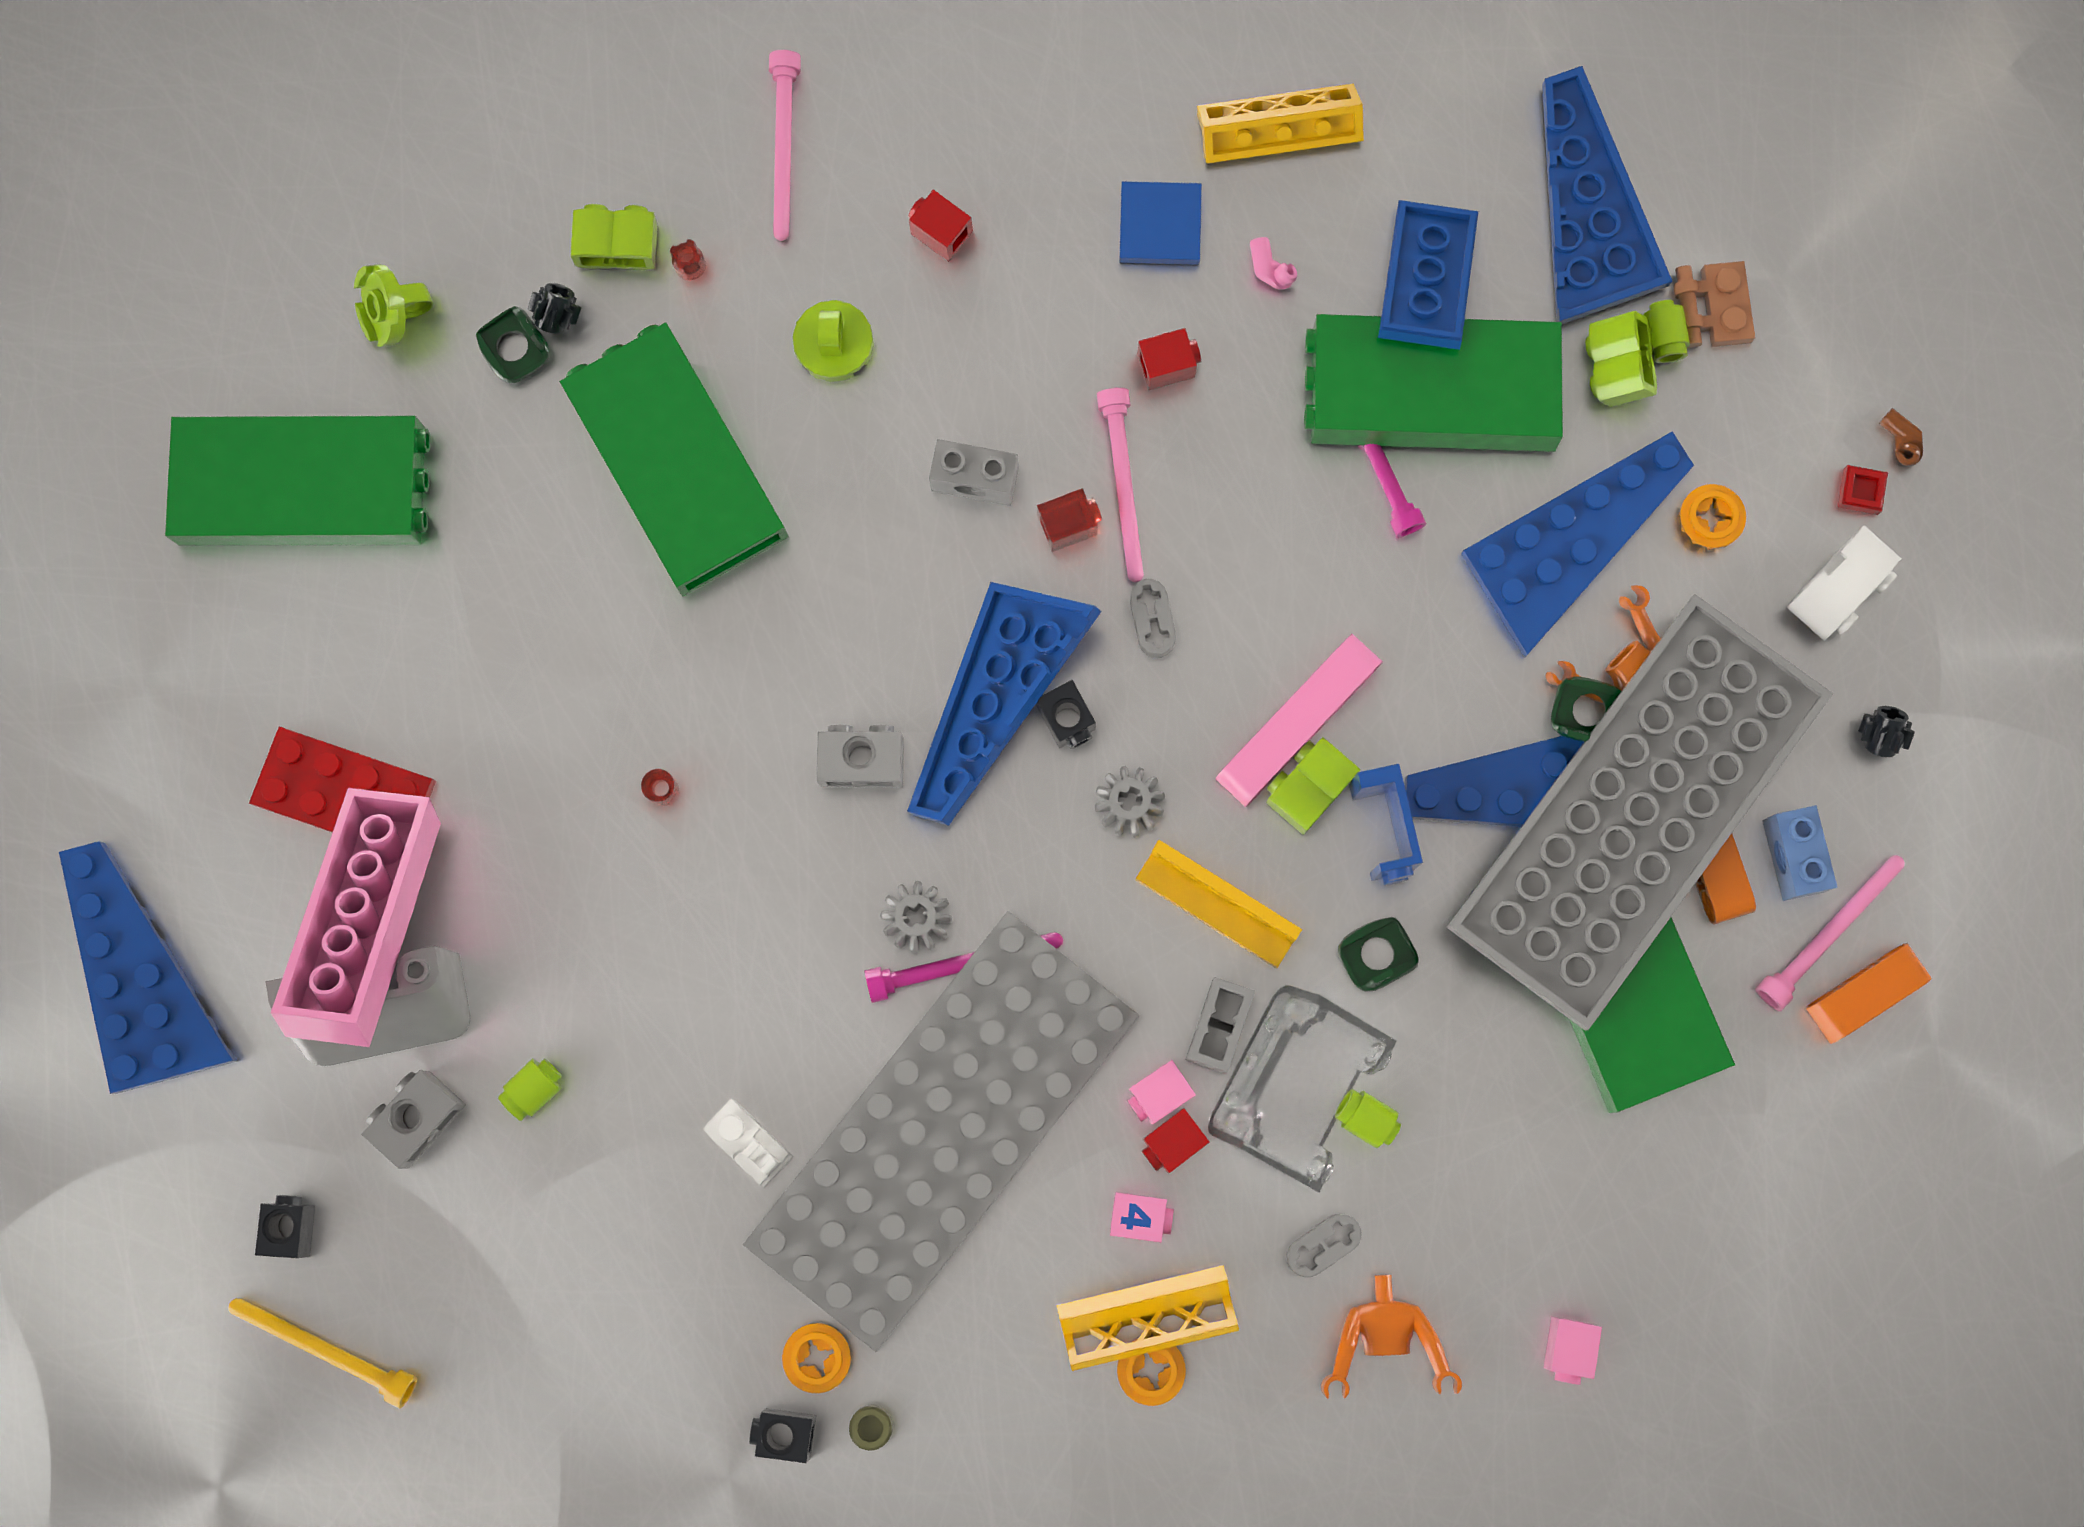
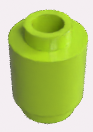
M1661 300L1652 303L1649 306L1650 310L1643 315L1647 317L1652 338V355H1654L1655 362L1671 363L1684 359L1688 356L1687 347L1690 346L1683 306L1674 305L1673 300Z
M532 1058L503 1086L504 1092L498 1096V1099L515 1118L522 1121L527 1115L532 1117L562 1089L558 1083L562 1075L547 1059L544 1058L539 1063Z
M1354 1089L1349 1090L1335 1113V1118L1342 1122V1128L1375 1148H1379L1383 1143L1390 1145L1401 1127V1124L1397 1122L1399 1113L1365 1091L1358 1093Z

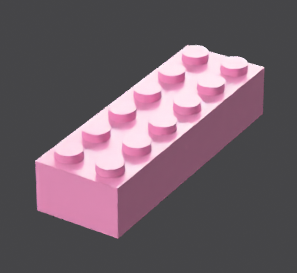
M347 789L271 1010L272 1016L285 1037L370 1047L441 825L430 797Z

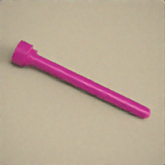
M1378 444L1363 445L1393 509L1390 513L1392 516L1390 524L1396 537L1402 538L1422 529L1427 524L1420 508H1415L1413 503L1407 502L1382 447Z
M1053 932L1040 935L1056 949L1063 943V938L1059 933ZM975 952L895 972H890V968L881 970V967L864 970L871 1002L874 1003L888 999V995L895 993L896 988L959 973Z

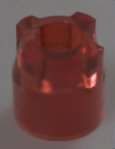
M687 239L685 243L671 247L672 265L680 278L695 280L704 273L706 261L695 241ZM686 254H693L690 261L683 262L680 260Z
M653 769L643 777L641 789L644 796L651 802L667 806L676 795V792L679 791V785L667 771ZM660 782H666L669 785L668 792L663 796L655 794V787Z

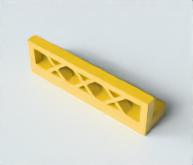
M1354 83L1197 106V117L1202 129L1203 151L1206 164L1364 141L1363 104Z
M1161 840L1157 841L1151 855L1135 879L1140 884L1276 969L1302 931L1300 927Z
M1224 1265L1056 1305L1072 1371L1239 1331ZM1223 1303L1227 1317L1226 1320L1209 1323L1199 1318L1205 1307ZM1176 1315L1185 1320L1180 1330L1176 1332L1166 1333L1157 1328L1162 1319L1167 1316ZM1134 1325L1143 1330V1333L1135 1342L1124 1343L1115 1338L1121 1328ZM1092 1335L1102 1340L1095 1351L1077 1355L1074 1339Z

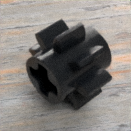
M548 283L545 285V288L540 287L539 293L532 292L527 310L533 312L532 319L535 320L534 323L539 329L552 334H560L564 329L569 330L570 324H577L582 307L575 305L577 298L574 297L575 294L570 288L558 283Z
M1892 706L1878 707L1874 711L1873 716L1864 714L1858 732L1862 733L1861 741L1865 742V748L1872 754L1881 757H1893L1899 753L1900 748L1909 750L1915 731L1911 730L1912 722L1908 721V715L1901 709Z

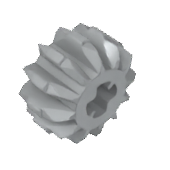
M1126 766L1120 768L1121 781H1118L1111 773L1105 776L1107 784L1112 789L1103 786L1097 787L1096 794L1107 800L1096 803L1095 811H1110L1104 816L1101 824L1107 827L1115 820L1118 821L1115 830L1116 835L1121 836L1125 825H1130L1132 836L1138 837L1139 822L1149 831L1154 829L1155 824L1147 814L1162 817L1164 810L1151 803L1164 800L1165 794L1161 791L1150 793L1158 784V779L1155 776L1143 783L1141 782L1144 776L1143 768L1139 767L1137 769L1134 779L1129 778V770ZM1129 793L1136 794V802L1141 801V806H1133L1130 811L1124 810V802H1118L1119 797L1127 798Z
M915 881L913 886L914 894L909 895L903 884L899 885L898 891L903 899L898 901L893 896L888 895L885 901L894 907L895 911H882L880 914L882 920L895 921V923L883 930L884 934L892 936L901 931L894 945L900 949L910 938V950L912 953H918L919 940L924 939L925 945L929 950L934 949L935 944L930 935L934 933L939 938L945 939L947 932L937 925L938 923L948 924L952 922L951 915L937 913L949 905L947 898L932 903L938 893L937 887H930L925 896H922L923 887L920 881ZM920 907L924 908L926 911L922 914L925 919L927 918L926 922L923 925L915 923L913 927L908 926L906 923L910 922V919L906 916L909 910L917 912Z

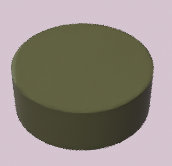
M875 1405L860 1408L853 1415L849 1424V1434L852 1441L859 1448L868 1451L883 1447L890 1439L893 1431L892 1419L888 1412Z

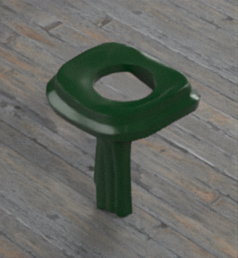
M514 306L505 310L481 327L476 333L478 346L484 359L494 373L508 383H517L541 368L549 358V348L545 338L527 313L520 307ZM517 332L522 334L528 342V349L525 355L516 361H507L501 358L498 353L500 339L509 333Z
M1585 677L1566 678L1559 684L1551 712L1553 729L1566 738L1582 742L1588 741L1591 736L1590 733L1597 724L1584 726L1575 720L1573 715L1575 701L1582 695L1595 694L1603 701L1605 714L1622 690L1595 679Z
M1394 917L1378 919L1361 926L1344 937L1338 946V956L1351 980L1357 988L1366 992L1376 991L1413 971L1419 963L1417 951L1401 923ZM1382 938L1392 946L1393 960L1387 968L1374 970L1363 962L1361 950L1364 943L1369 939Z

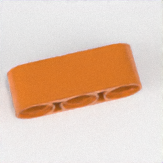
M1731 834L1695 883L1709 921L1714 925L1754 913L1756 910L1753 891L1733 834Z
M1904 943L1806 1006V1010L1829 1044H1832L1851 1034L1927 984L1932 978L1909 944Z

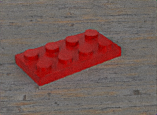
M279 726L249 804L333 833L348 788L430 797L436 781L432 778Z

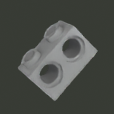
M1214 977L1185 1060L1226 1074L1229 1071L1255 991Z

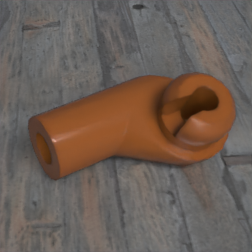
M1891 408L1879 424L1894 435L1897 460L1905 466L1916 465L1923 456L1922 431L1894 408Z

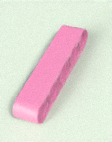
M1351 634L1223 768L1215 779L1240 803L1247 807L1295 757L1301 748L1313 738L1364 684L1383 661L1357 637Z

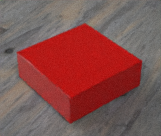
M1847 465L1843 469L1838 507L1870 514H1880L1883 510L1888 472Z

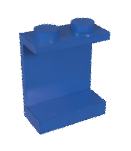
M1394 764L1358 772L1349 784L1352 801L1385 794L1400 859L1379 863L1370 872L1371 881L1383 879L1384 885L1409 880L1408 877L1414 875L1413 871L1423 863L1400 765Z

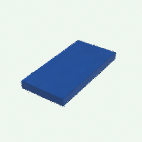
M1403 200L1398 201L1378 338L1460 350L1479 211Z

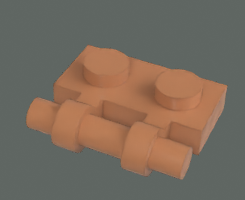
M1744 261L1704 265L1700 270L1702 281L1693 279L1692 267L1690 265L1680 266L1675 269L1677 283L1673 285L1674 295L1676 299L1680 300V305L1684 308L1690 346L1687 348L1702 345L1701 332H1709L1711 347L1753 342L1755 331ZM1704 297L1707 315L1702 316L1698 314L1696 298Z

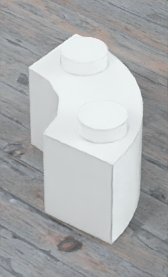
M1864 525L1795 596L1787 608L1824 641L1835 630L1842 635L1859 618L1854 611L1874 590L1880 594L1895 580L1898 575L1892 570L1902 558Z

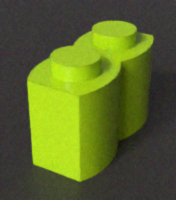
M588 204L584 206V209L573 210L571 258L576 267L589 269L620 268L627 270L655 269L657 220L654 212H650L647 208L639 205H628L624 207V210L610 211L607 207L600 204Z
M1631 311L1590 323L1589 336L1586 337L1585 346L1588 356L1594 360L1590 387L1595 398L1613 407L1656 395L1657 377L1652 359V338L1647 317L1637 311Z
M1324 737L1316 745L1309 740L1293 758L1299 763L1289 775L1282 770L1267 787V790L1272 795L1266 803L1302 835L1312 827L1361 770Z

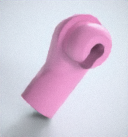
M1260 237L1250 241L1253 266L1257 278L1276 289L1289 288L1297 278V270L1291 263L1288 265L1286 263L1280 264L1273 260L1269 238Z

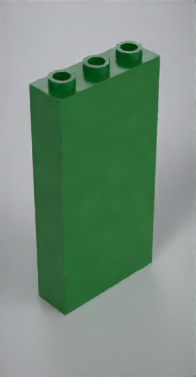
M1316 314L1313 329L1306 330L1305 353H1312V367L1306 366L1305 391H1312V405H1305L1304 429H1311V444H1378L1380 446L1555 452L1563 437L1562 322L1465 319L1460 350L1378 338L1381 316Z
M666 322L660 326L654 324L644 328L638 333L636 339L625 345L617 344L603 352L602 358L589 365L580 364L567 372L566 378L559 381L682 597L789 537L784 525Z
M416 416L171 417L165 536L179 546L421 545V532H426L428 526L426 508H422L423 493H427L429 489V474L427 468H424V453H429L431 446L429 430L425 429V426Z
M1672 917L1667 921L1590 1029L1585 1031L1570 1020L1609 1113L1623 1111L1735 1066Z

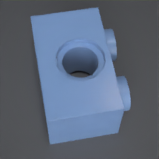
M1817 805L1777 813L1762 820L1783 901L1824 893L1838 888Z

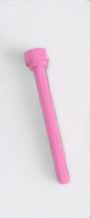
M776 50L769 54V72L773 74V80L776 81L773 234L777 240L784 241L789 236L792 83L796 81V76L801 72V55L790 50Z
M1109 388L1097 393L1098 410L1103 412V418L1108 419L1127 576L1130 581L1139 582L1142 580L1144 573L1124 417L1127 416V409L1131 406L1129 390L1127 388Z
M1898 855L1891 856L1781 974L1775 973L1773 976H1766L1755 990L1766 1004L1777 1011H1782L1792 1001L1795 983L1898 875L1905 865L1903 858Z

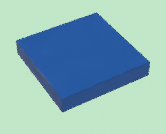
M1122 181L1119 263L1199 265L1202 183Z

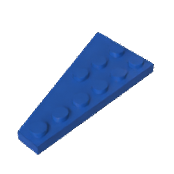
M1583 66L1545 78L1542 84L1556 322H1562V324L1669 287L1672 283V278Z
M1673 431L1466 548L1461 553L1524 657L1530 653L1694 466Z
M990 582L907 812L920 818L950 825L1102 612L1100 609L1090 604Z
M1559 736L1407 775L1405 777V790L1412 819L1521 827L1584 742Z
M98 841L60 851V861L110 1094L126 1092L237 1062L238 1060L232 1050L227 1048L217 1031L219 1029L212 1017L207 1015L197 999L196 991L165 940L160 938L152 925L151 917L146 909L141 907L130 889L129 881L107 845Z

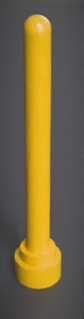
M235 1298L229 1303L228 1308L231 1314L378 1387L379 1393L384 1395V1401L399 1409L407 1403L414 1391L417 1377L402 1369L398 1372L394 1370L386 1372L243 1299Z

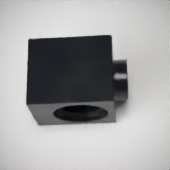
M1073 680L1040 697L1036 706L1059 749L1066 745H1069L1070 749H1074L1092 739L1090 732L1096 730V722ZM1063 709H1073L1078 713L1080 719L1072 727H1063L1056 720L1057 714Z
M276 1195L275 1203H261L255 1256L310 1257L315 1206L301 1205V1196ZM285 1214L293 1221V1231L287 1238L281 1235L278 1228L279 1221Z
M764 1409L761 1412L760 1419L753 1418L750 1430L749 1444L756 1445L755 1457L807 1463L811 1458L816 1415ZM785 1424L791 1429L793 1439L790 1445L779 1446L773 1442L771 1438L773 1425Z

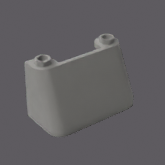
M434 945L407 952L399 960L396 968L398 988L387 991L370 1047L292 1038V1040L309 1062L320 1066H331L453 1040L462 1036L470 1024V1011L459 953ZM282 978L265 981L271 1010Z

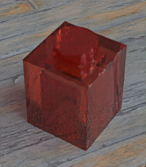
M1083 488L1037 505V516L1052 552L1097 535V522L1102 520L1101 513L1094 497L1087 499Z

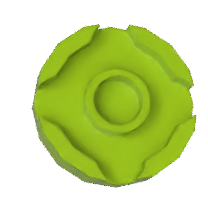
M366 265L357 272L354 289L361 288L362 302L355 303L357 317L366 338L370 342L378 341V347L396 345L402 340L406 319L423 315L433 308L434 303L425 284L411 283L399 285L394 273L386 265Z
M838 300L819 302L808 308L796 322L792 336L794 352L798 361L816 379L828 382L844 381L853 377V373L859 371L863 365L866 366L870 361L874 347L871 325L863 312L850 303Z

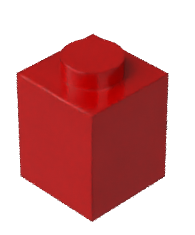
M934 189L926 199L923 197L919 198L908 214L911 235L948 262L973 232L972 217Z
M1186 328L1138 341L1137 354L1148 390L1195 378L1197 363H1201V355L1196 339L1189 340Z
M1183 1108L1142 1139L1147 1147L1141 1152L1156 1172L1163 1167L1167 1173H1171L1210 1143V1141L1185 1108Z

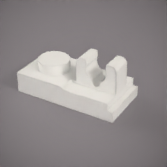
M732 1098L702 1129L763 1188L793 1158L770 1133Z

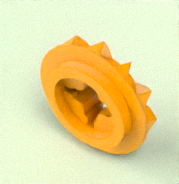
M1717 484L1703 485L1690 492L1684 499L1678 514L1682 523L1681 531L1686 532L1691 538L1692 544L1705 546L1708 550L1730 545L1741 535L1746 524V510L1740 497L1731 489ZM1714 502L1715 515L1725 520L1718 521L1710 532L1708 520L1702 519L1699 515L1706 514Z
M823 1323L808 1324L799 1328L789 1337L783 1349L782 1363L786 1376L794 1386L808 1393H824L834 1389L844 1380L851 1364L849 1343L838 1329ZM809 1340H812L813 1345H816L819 1351H829L832 1349L834 1351L823 1361L825 1376L822 1375L821 1370H818L815 1364L800 1366V1363L811 1355Z
M1176 1346L1148 1353L1155 1364L1169 1363L1170 1365L1158 1372L1159 1380L1157 1383L1159 1388L1156 1389L1148 1376L1140 1377L1139 1375L1133 1377V1374L1138 1373L1139 1370L1145 1367L1144 1354L1118 1360L1117 1375L1120 1386L1128 1397L1139 1404L1147 1406L1164 1404L1173 1399L1183 1386L1186 1367L1183 1356Z

